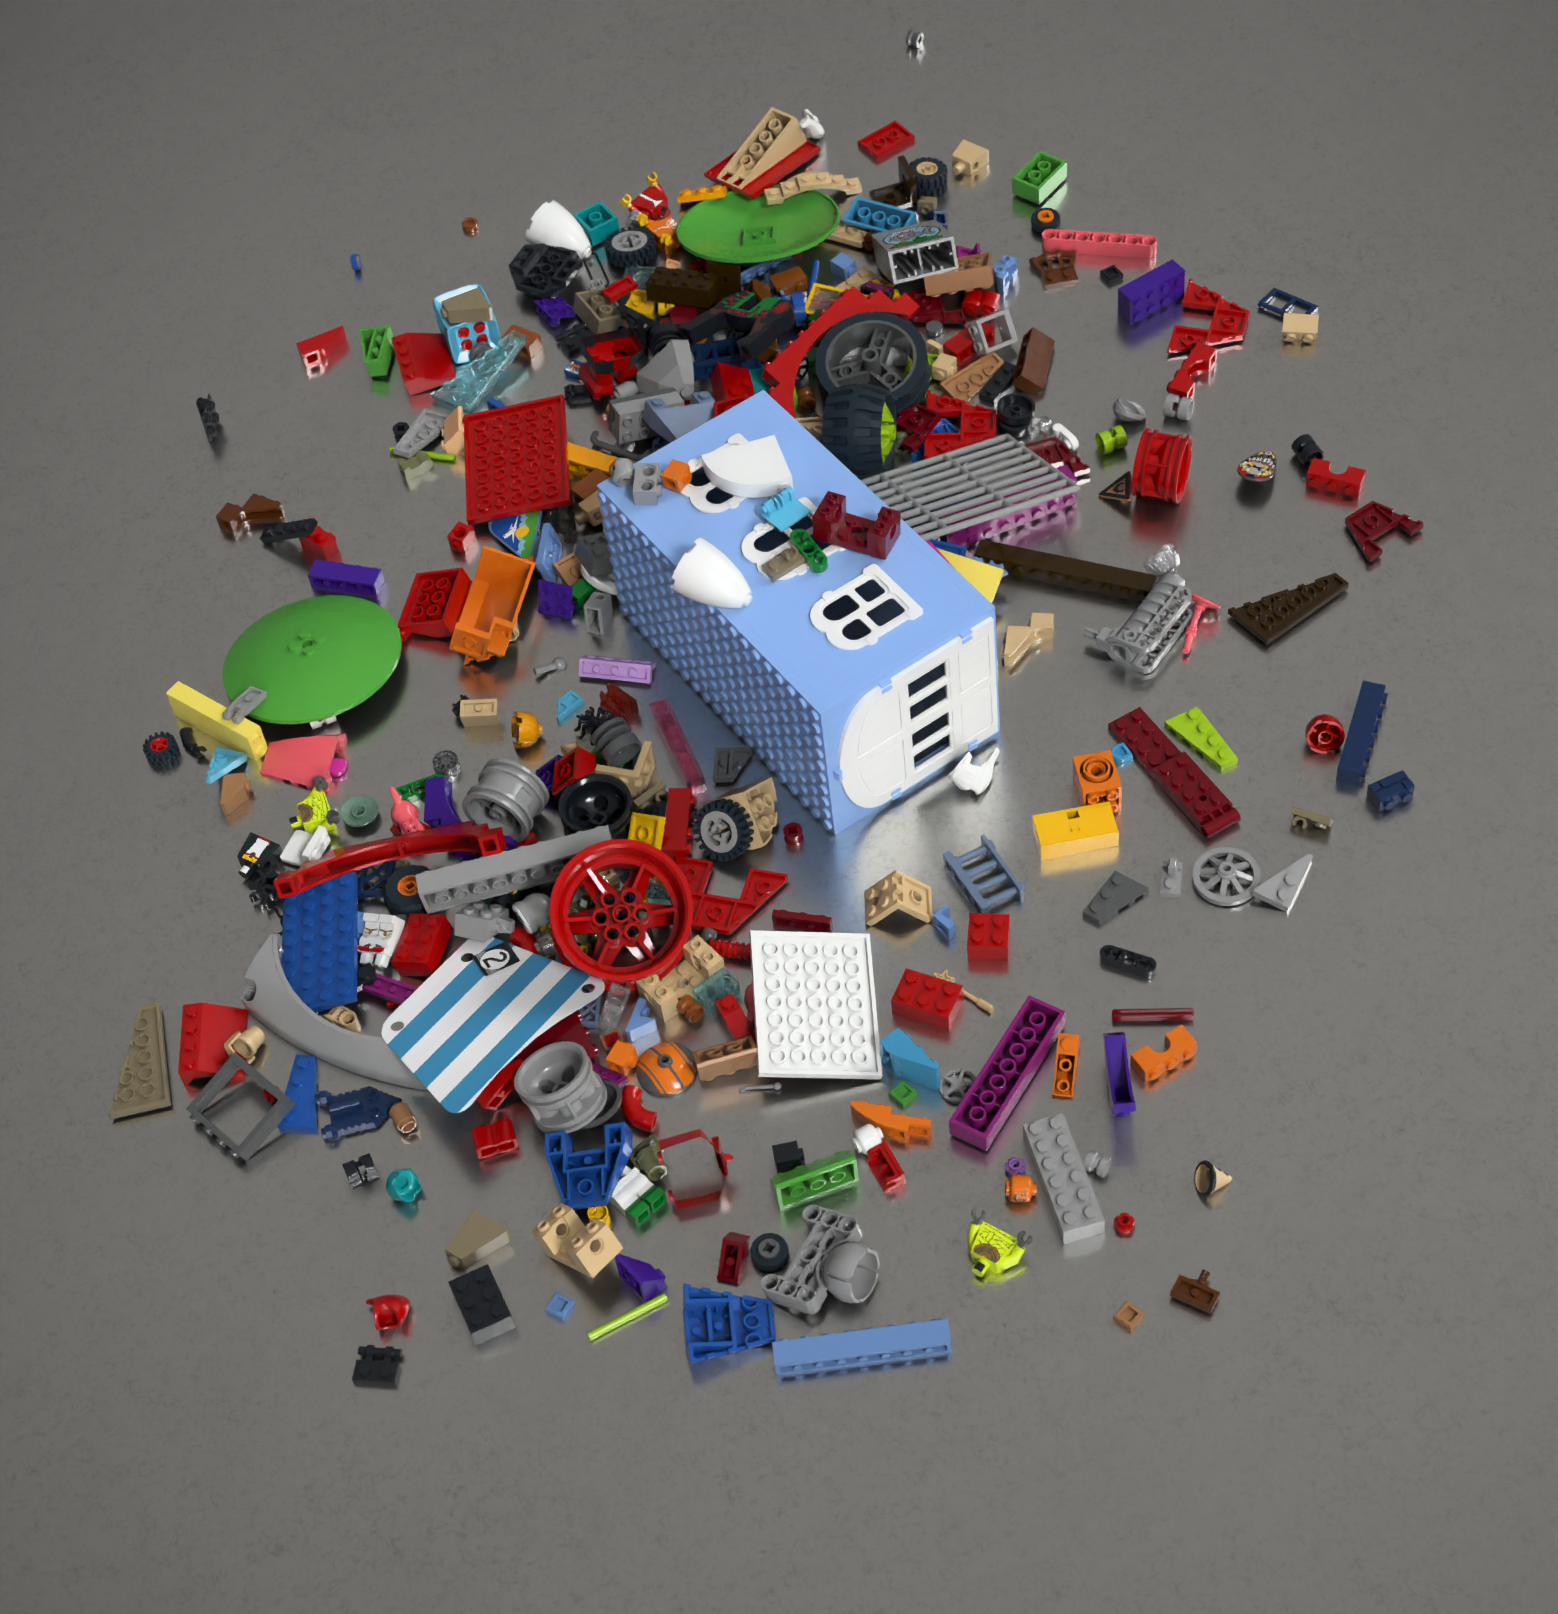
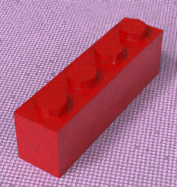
M669 788L662 852L668 855L674 862H676L675 855L687 857L688 854H691L689 838H693L691 823L695 822L693 807H696L697 798L693 796L692 788Z

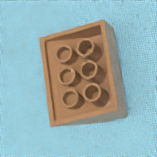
M992 252L957 257L959 269L924 277L926 295L938 297L942 293L955 294L961 290L970 292L974 288H990L994 285Z

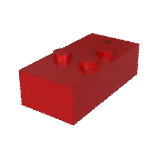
M720 362L717 363L710 376L715 402L745 394L749 398L755 395L749 369Z

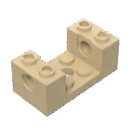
M699 935L684 945L685 960L673 968L664 978L659 980V976L654 974L636 981L639 998L646 999L648 1007L664 1023L679 1013L676 1006L681 998L691 995L696 1000L727 977L724 959ZM680 983L688 984L685 988L678 987Z
M562 1203L556 1206L531 1232L547 1256L591 1278H594L623 1249L606 1223L594 1219L584 1226L573 1208Z

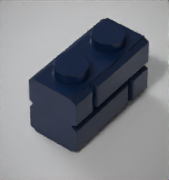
M1401 770L1368 785L1367 797L1378 811L1383 809L1389 810L1401 801H1409L1414 795L1415 786L1408 779L1406 773Z

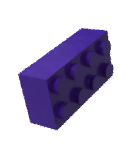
M1172 259L1118 288V315L1131 325L1171 302L1184 296L1185 270Z

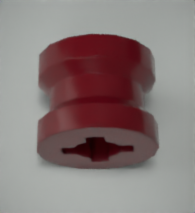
M791 822L784 826L783 834L786 844L791 847L801 845L804 841L801 825Z

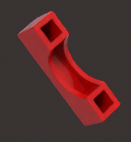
M1199 342L1194 348H1191L1188 358L1183 360L1181 368L1175 372L1172 382L1169 381L1166 388L1168 394L1179 395L1180 398H1192L1195 382L1190 377L1196 373L1209 372L1217 359V348Z

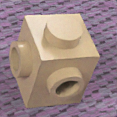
M940 353L932 365L933 379L944 381L957 372V358L944 353Z

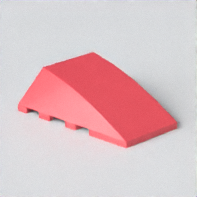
M346 734L299 737L270 742L260 773L278 780H288L295 785L302 784L308 789H313L316 786L314 784L315 778L322 776L329 786L327 789L321 790L328 794L332 782L329 769L335 750H342Z

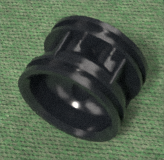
M591 774L569 784L564 789L559 799L558 809L564 826L565 836L575 834L578 831L594 829L597 826L608 825L613 839H628L630 820L634 811L631 793L624 782L607 774ZM597 807H607L604 812L596 810ZM580 815H587L589 817L587 821H581L577 818ZM620 816L615 822L612 821L614 817Z

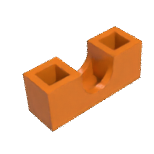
M1182 1024L1165 1034L1164 1046L1168 1049L1167 1051L1155 1052L1147 1044L1131 1054L1130 1066L1145 1083L1149 1080L1157 1079L1161 1073L1168 1069H1174L1178 1063L1185 1059L1188 1060L1195 1055L1197 1041Z

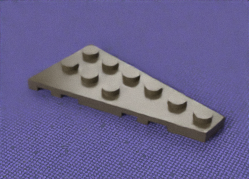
M159 1003L139 1007L134 1024V1034L129 1042L130 1048L124 1059L118 1080L117 1093H115L113 1098V1108L109 1112L110 1119L171 1106L162 1011Z

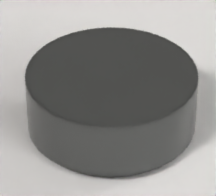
M933 320L926 324V333L929 336L936 337L942 334L943 325L941 322Z

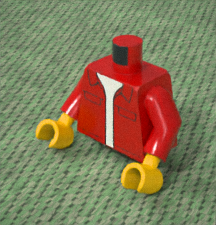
M652 172L651 176L653 179L648 175L646 182L653 185V187L649 186L632 202L631 196L625 194L620 201V205L628 207L630 212L639 211L645 214L648 219L657 221L661 216L664 218L669 217L671 210L668 209V198L664 190L656 182L657 174Z

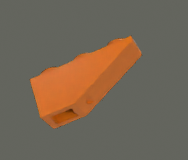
M1058 1033L1052 1096L1073 1098L1079 1058L1080 1035Z

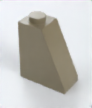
M479 287L441 301V314L443 318H447L450 324L494 320L492 307Z
M474 1210L444 1250L447 1261L451 1265L466 1269L509 1243L512 1238L508 1228Z

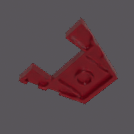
M925 286L907 294L920 306L912 317L913 322L928 323L935 320L947 324H966L963 309L945 312L941 296H927Z
M920 404L899 412V416L896 417V429L911 435L902 442L903 448L914 453L940 422V413Z
M1056 436L1025 445L1055 468L1069 465L1075 477L1090 473V467L1087 464L1084 465L1077 455L1074 456L1070 449ZM1041 466L1023 471V473L1041 468Z
M1371 501L1345 518L1346 526L1368 562L1381 556L1383 551L1373 540L1397 525L1412 536L1423 529L1424 523L1419 520L1415 522L1409 519L1410 516L1394 513V509L1375 501Z

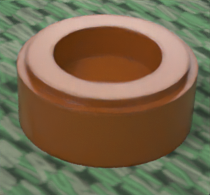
M469 217L462 221V227L465 232H474L479 227L478 221L475 218Z

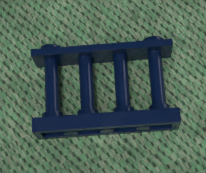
M745 336L690 345L691 353L693 354L694 361H696L693 362L694 381L710 378L718 362L749 370L761 368V363L757 358L749 359L738 354L740 351L737 341Z

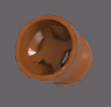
M808 387L800 389L797 393L799 408L804 412L814 410L816 401L813 389Z
M691 995L681 998L676 1006V1009L681 1014H685V1018L690 1023L698 1021L705 1011L704 1007L696 1003Z

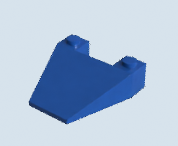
M625 1122L605 1125V1148L573 1152V1140L565 1131L545 1133V1155L563 1204L573 1208V1210L606 1206L633 1151L632 1130Z

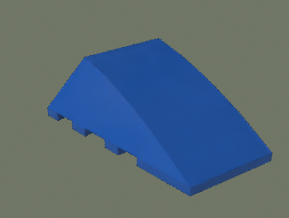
M683 1284V1323L685 1349L689 1365L776 1341L772 1300L743 1295V1297L735 1296L731 1292L724 1291L720 1293L710 1291V1288L702 1287L699 1289L691 1287L690 1284Z

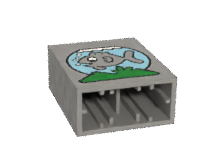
M935 219L871 234L877 267L894 285L959 269L954 237Z

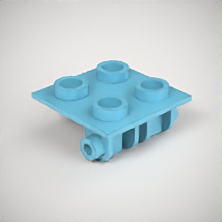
M786 487L780 494L777 493L775 497L772 496L770 500L762 503L757 512L780 532H783L810 514L811 510L793 496L794 490L791 487Z

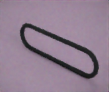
M592 252L591 254H594L596 256L597 261L601 267V270L606 278V288L609 285V279L605 273V270L600 262L598 255L595 252ZM583 258L582 261H583V263H584V265H585V267H586V269H587V272H588V274H589V276H590V278H591V280H592L593 277H592V275H591V273H590V270H589V268H588V266H587V264H586L585 259Z

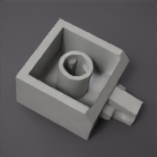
M483 901L470 903L455 913V936L486 942L498 933L511 934L515 930V920L509 918V909L503 908L499 904L489 905L484 904Z

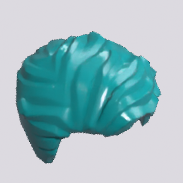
M411 1168L397 1169L387 1177V1193L397 1201H414L416 1194L422 1187L418 1176Z

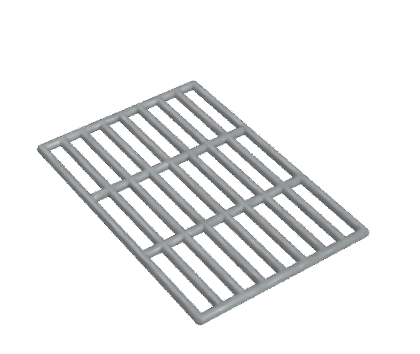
M1007 433L861 479L865 485L881 481L880 483L867 486L872 492L890 488L874 493L880 499L897 494L882 500L887 506L906 501L889 507L890 509L902 511L913 507L914 509L901 512L902 520L922 514V516L904 521L910 527L930 521L929 523L912 528L917 534L939 528L938 530L919 535L925 541L1080 490V486ZM1007 441L1006 443H1002V444H999V445H996V446H993V447H990V448H987V449H984V450H980V451H977V452H974V453H971V454H968V455H965V456H962V457H958V458L953 459L954 457H957V456H960V455H963V454H967V453H970V452H973V451H976V450H979V449H982V448H985V447H989V446H992V445H995V444H998V443ZM1015 447V449H1012V450H1008V451H1005V452H1002V453H999V454H996V455H993V456H990V457H987V458H983V459H980V460H977V461H974V462H971V463H968V464H965V465H960V464H963V463H966V462H969V461H973V460H976V459H979V458H982V457H985V456H988V455H991V454H994V453H998V452H1001V451H1004V450H1007V449H1010V448ZM1019 454H1024V455H1021V456H1018V457H1015V458H1012V459H1009V460H1006V461H1002V462H999V463H996V464H993V465H990V466H987V467H984V468H981V469H977V470H974V471H971V472L969 471V470H973V469H976V468H979V467H982V466H985V465H988V464H991V463H994V462H998V461H1001V460H1004V459H1007V458H1010V457H1013V456H1016V455H1019ZM1029 460H1033V461H1031V462H1028V463H1025V464H1022V465H1018V466H1015V467H1012V468H1009V469H1006V470H1003V471H1000V472H997V473H994V474H990V475H987V476H984V477H981V478H977V477L982 476V475H985V474H989V473H992V472H995V471H998V470H1001V469H1004V468H1007V467H1010V466H1013V465H1017V464H1020V463H1023V462H1026V461H1029ZM941 461H945V462L940 463V464H936V465H933V466H930V467H927V468H924V469H921V470H918V471H914V472H911V473H908V474H905V475H902V476H899V477H896V478L889 479V478L894 477V476H897V475H901V474H904V473H907V472H910V471H913V470H916V469H919V468H923V467H926V466H929V465H932V464H935V463H938V462H941ZM1041 466V468H1038V469H1035V470H1032V471H1029V472H1025V473H1022V474H1019V475H1016V476H1013V477H1010V478H1007V479H1004V480H1001V481H998V482H994V483H991V484H988V485L986 484V483H989V482H992V481H995V480H999V479H1002V478H1005V477H1008V476H1011V475H1014V474H1017V473H1020V472H1023V471L1030 470V469H1033V468H1036V467ZM953 467L952 469H949V470H946V471H943V472H940V473H936V474H933V475H930V476H927V477H924V478H921V479H918V480H915V481H911V482H908V483H905V484H902V485H899V486L897 485V484H900V483H904V482H907V481H910V480H913V479H916V478H919V477H922V476H926V475H929V474H932V473H935V472H938V471H941V470H944V469ZM1046 473H1051V474H1048V475H1045V476H1042V477H1039V478H1036V479H1033V480H1030V481H1027V482H1023V483H1020V484H1017V485H1014V486H1011V487H1008V488H1005V489H1002V490H999V491H994V490H996V489H1000V488H1003V487H1006V486H1009V485H1012V484H1015V483H1018V482H1021V481H1024V480H1027V479H1030V478H1034V477H1037V476H1040V475H1043V474H1046ZM957 474H962V475H959V476H956V477H952V478H949V479H946V480H943V481H940V482H937V483H934V484H931V485H928V486H924V487H921V488H918V489H915V490H912V491H909V492H905V491H907V490H910V489H913V488H916V487H920V486H923V485H926V484H929V483H932V482H935V481H938V480H941V479H945V478H948V477H951V476H954V475H957ZM1059 479V481L1004 498V496ZM969 480V482L962 483V484H959V485H956V486H953V487H950V488H947V489H944V490H941V491H938V492H934V493H931V494H928V495H925V496H922V497H919V498L914 499V497H917V496H920V495H923V494H926V493H929V492H933V491H936V490H939V489H942V488H945V487H948V486H951V485H954V484L961 483V482H964V481ZM1064 486H1068L1067 488L1060 489V490H1057V491H1054V492H1051V493H1048V494H1045V495H1042V496H1039V497H1036V498H1033V499H1030V500H1027V501H1024V502H1021V503H1018V504H1014V505L1012 504V503H1015V502H1018V501H1021V500H1024V499H1027V498H1030V497H1033V496H1036V495H1039V494H1042V493H1046V492H1049V491H1052V490H1055V489H1058V488H1061V487H1064ZM974 487H978V488H976V489H973V490H970V491H967V492H963V493H960V494H957V495H954V496H951V497H948V498H945V499H942V500H939V501H936V502H932V503H929V504H926V505H923V506L921 505V504H924V503H927V502H930V501H933V500H937V499H940V498H943V497H946V496H949V495H952V494H955V493H958V492H961V491H964V490H968V489H971V488H974ZM986 493V495L959 504H955L934 512H930L932 510ZM995 500L994 502H991V503H988V504H985V505H982V506H979V507H976V508H973V509H969V510H966V511H963V512H960V513H957V514H954V515H951V516H948V517H945V518H942V519H938L939 517H942V516H945V515H949V514H952V513H955V512H958V511H961V510H964V509H967V508H970V507H973V506H976V505H979V504H982V503H985V502H989V501ZM999 507H1004L1002 509L947 526V524L957 522Z

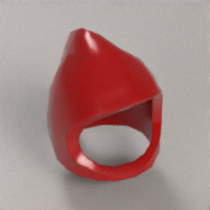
M383 1295L366 1300V1304L373 1305L374 1323L377 1331L400 1327L404 1323L410 1308L409 1299L402 1295Z

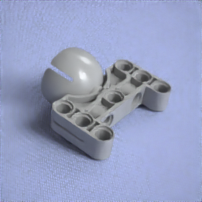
M818 1205L807 1206L803 1210L802 1216L811 1232L784 1277L776 1274H767L761 1279L760 1284L766 1297L776 1304L810 1315L820 1310L822 1303L828 1295L826 1290H829L835 1298L845 1303L855 1304L865 1301L875 1287L878 1273L871 1269L857 1266V1264L865 1265L875 1270L879 1269L878 1254L871 1247L859 1243L863 1234L854 1217Z

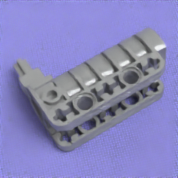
M1165 574L1159 579L1122 628L1116 627L1112 630L1104 626L1101 631H1098L1091 627H1086L1083 636L1096 641L1097 648L1107 652L1108 656L1115 662L1137 672L1149 674L1154 671L1190 624L1193 614L1192 610L1187 608L1192 599L1191 590L1185 587V581L1179 576ZM1173 625L1179 626L1176 630L1171 629ZM1153 650L1160 651L1159 654H1152L1151 652Z

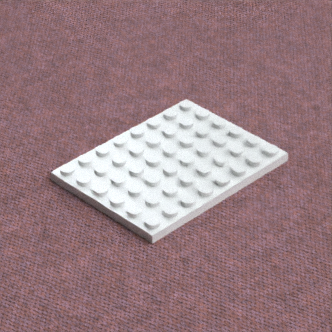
M750 930L758 1077L881 1079L882 1066L870 934Z

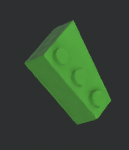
M390 326L359 329L363 360L371 377L387 375L394 350L391 338L395 337Z

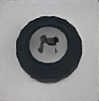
M762 1234L752 1243L750 1249L751 1259L755 1266L761 1270L768 1272L776 1271L787 1262L789 1256L788 1244L778 1234Z

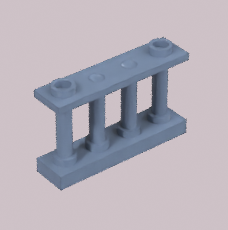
M984 834L981 835L980 847L960 857H954L950 851L943 853L944 867L977 913L989 914V909L992 905L1013 895H1016L1020 902L1024 901L1025 887L1023 883L1017 881L997 853L992 840H988ZM984 853L990 859V861L969 871L963 870L961 864ZM993 867H996L1000 873L978 885L973 884L971 878ZM1003 881H1006L1010 887L988 899L983 898L981 895L982 891Z

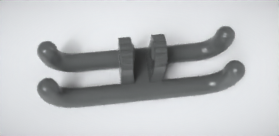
M594 431L590 436V441L593 444L592 450L607 455L640 461L652 454L650 450L640 455L632 453L635 447V442L633 441L627 444L616 442L613 446L597 439L599 436L598 431ZM599 448L604 449V450H607V451L611 452V454H610V453H607V452H605V451H602V450H600Z

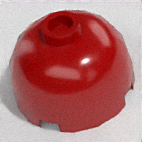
M1321 714L1312 718L1307 724L1305 737L1311 750L1327 754L1329 753L1328 750H1337L1344 743L1345 733L1342 724L1336 717Z

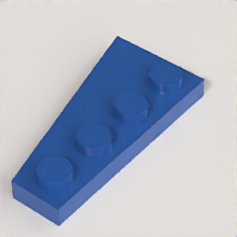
M296 1054L285 1095L295 1102L296 1105L279 1123L278 1128L317 1131L315 1096L317 1094L316 1056Z

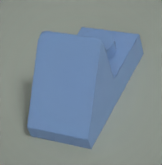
M638 997L626 1028L628 1042H634L657 1030L655 1019L649 1018L650 1008L644 998Z

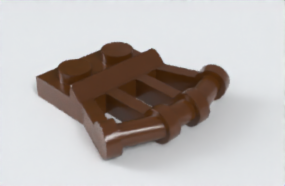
M1058 249L1051 253L1047 251L1036 258L1032 257L1029 259L1032 268L1041 275L1045 290L1078 284V277L1074 266L1076 250L1070 252ZM1062 258H1070L1069 266L1064 265ZM1050 259H1057L1059 267L1053 268ZM1045 261L1047 270H1045L1039 263Z

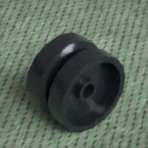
M1017 393L1008 394L1000 398L997 403L996 416L998 431L1002 434L1007 433L1012 437H1022L1031 433L1034 428V401L1026 395Z

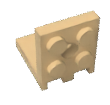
M644 741L634 770L597 764L595 774H607L620 779L628 787L632 799L638 798L647 791L656 768L652 742Z
M898 870L893 871L864 891L865 924L873 926L897 909L926 923L933 920L931 887Z

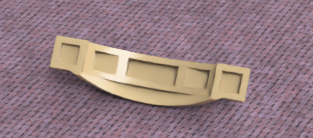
M807 171L797 174L785 182H780V187L764 189V197L767 205L781 204L783 200L809 190L835 189L850 195L862 193V187L858 177L844 179L843 174L833 175L828 173V171Z

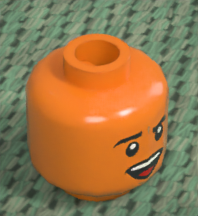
M1012 1174L1005 1182V1196H1008L1011 1202L1028 1203L1032 1196H1036V1183H1032L1030 1175Z

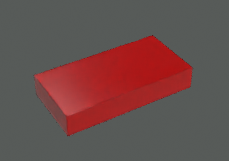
M627 275L601 290V295L612 304L636 290L638 284Z

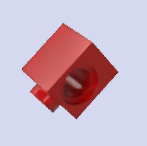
M459 521L447 535L450 548L466 553L476 539L473 526Z

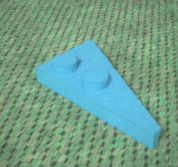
M216 746L215 754L212 755L209 765V771H207L206 783L211 784L231 770L239 767L247 761V754Z

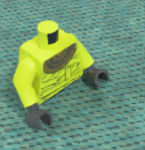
M317 776L314 780L316 786L302 802L297 804L300 815L289 818L292 829L304 826L305 831L312 834L315 833L319 825L326 827L327 831L337 829L336 824L340 822V819L337 817L339 813L333 809L330 810L325 793L321 790L327 789L329 784L325 781L324 777Z
M973 1208L971 1217L974 1221L970 1224L967 1236L968 1251L971 1253V1260L976 1263L972 1268L973 1273L983 1277L987 1269L998 1274L1002 1269L1005 1270L1018 1264L1026 1249L1025 1245L1031 1244L1033 1237L1029 1235L1027 1240L1024 1241L1023 1236L1026 1231L1019 1232L1017 1238L984 1221L981 1225L980 1220L985 1218L986 1212L982 1210L981 1216L978 1218L975 1214L977 1208Z

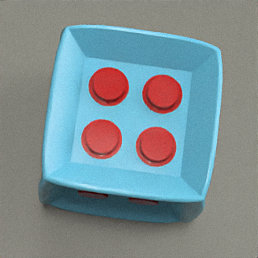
M479 284L451 290L433 299V307L441 334H444L450 357L456 364L473 361L470 357V352L478 342H488L496 352L501 349V337L494 314V320L452 324L448 322L447 318H443L441 314L442 300L479 287L489 302L486 293Z

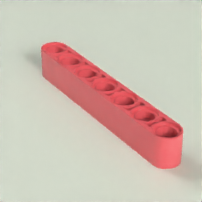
M1046 229L1042 232V248L1048 252H1055V250L1060 249V251L1070 252L1076 250V254L1153 258L1157 254V239L1150 235Z

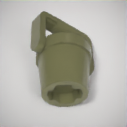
M650 1135L633 1149L630 1155L634 1167L639 1171L643 1170L652 1181L662 1179L667 1173L666 1164L659 1163L657 1152L660 1151L659 1139L655 1135Z

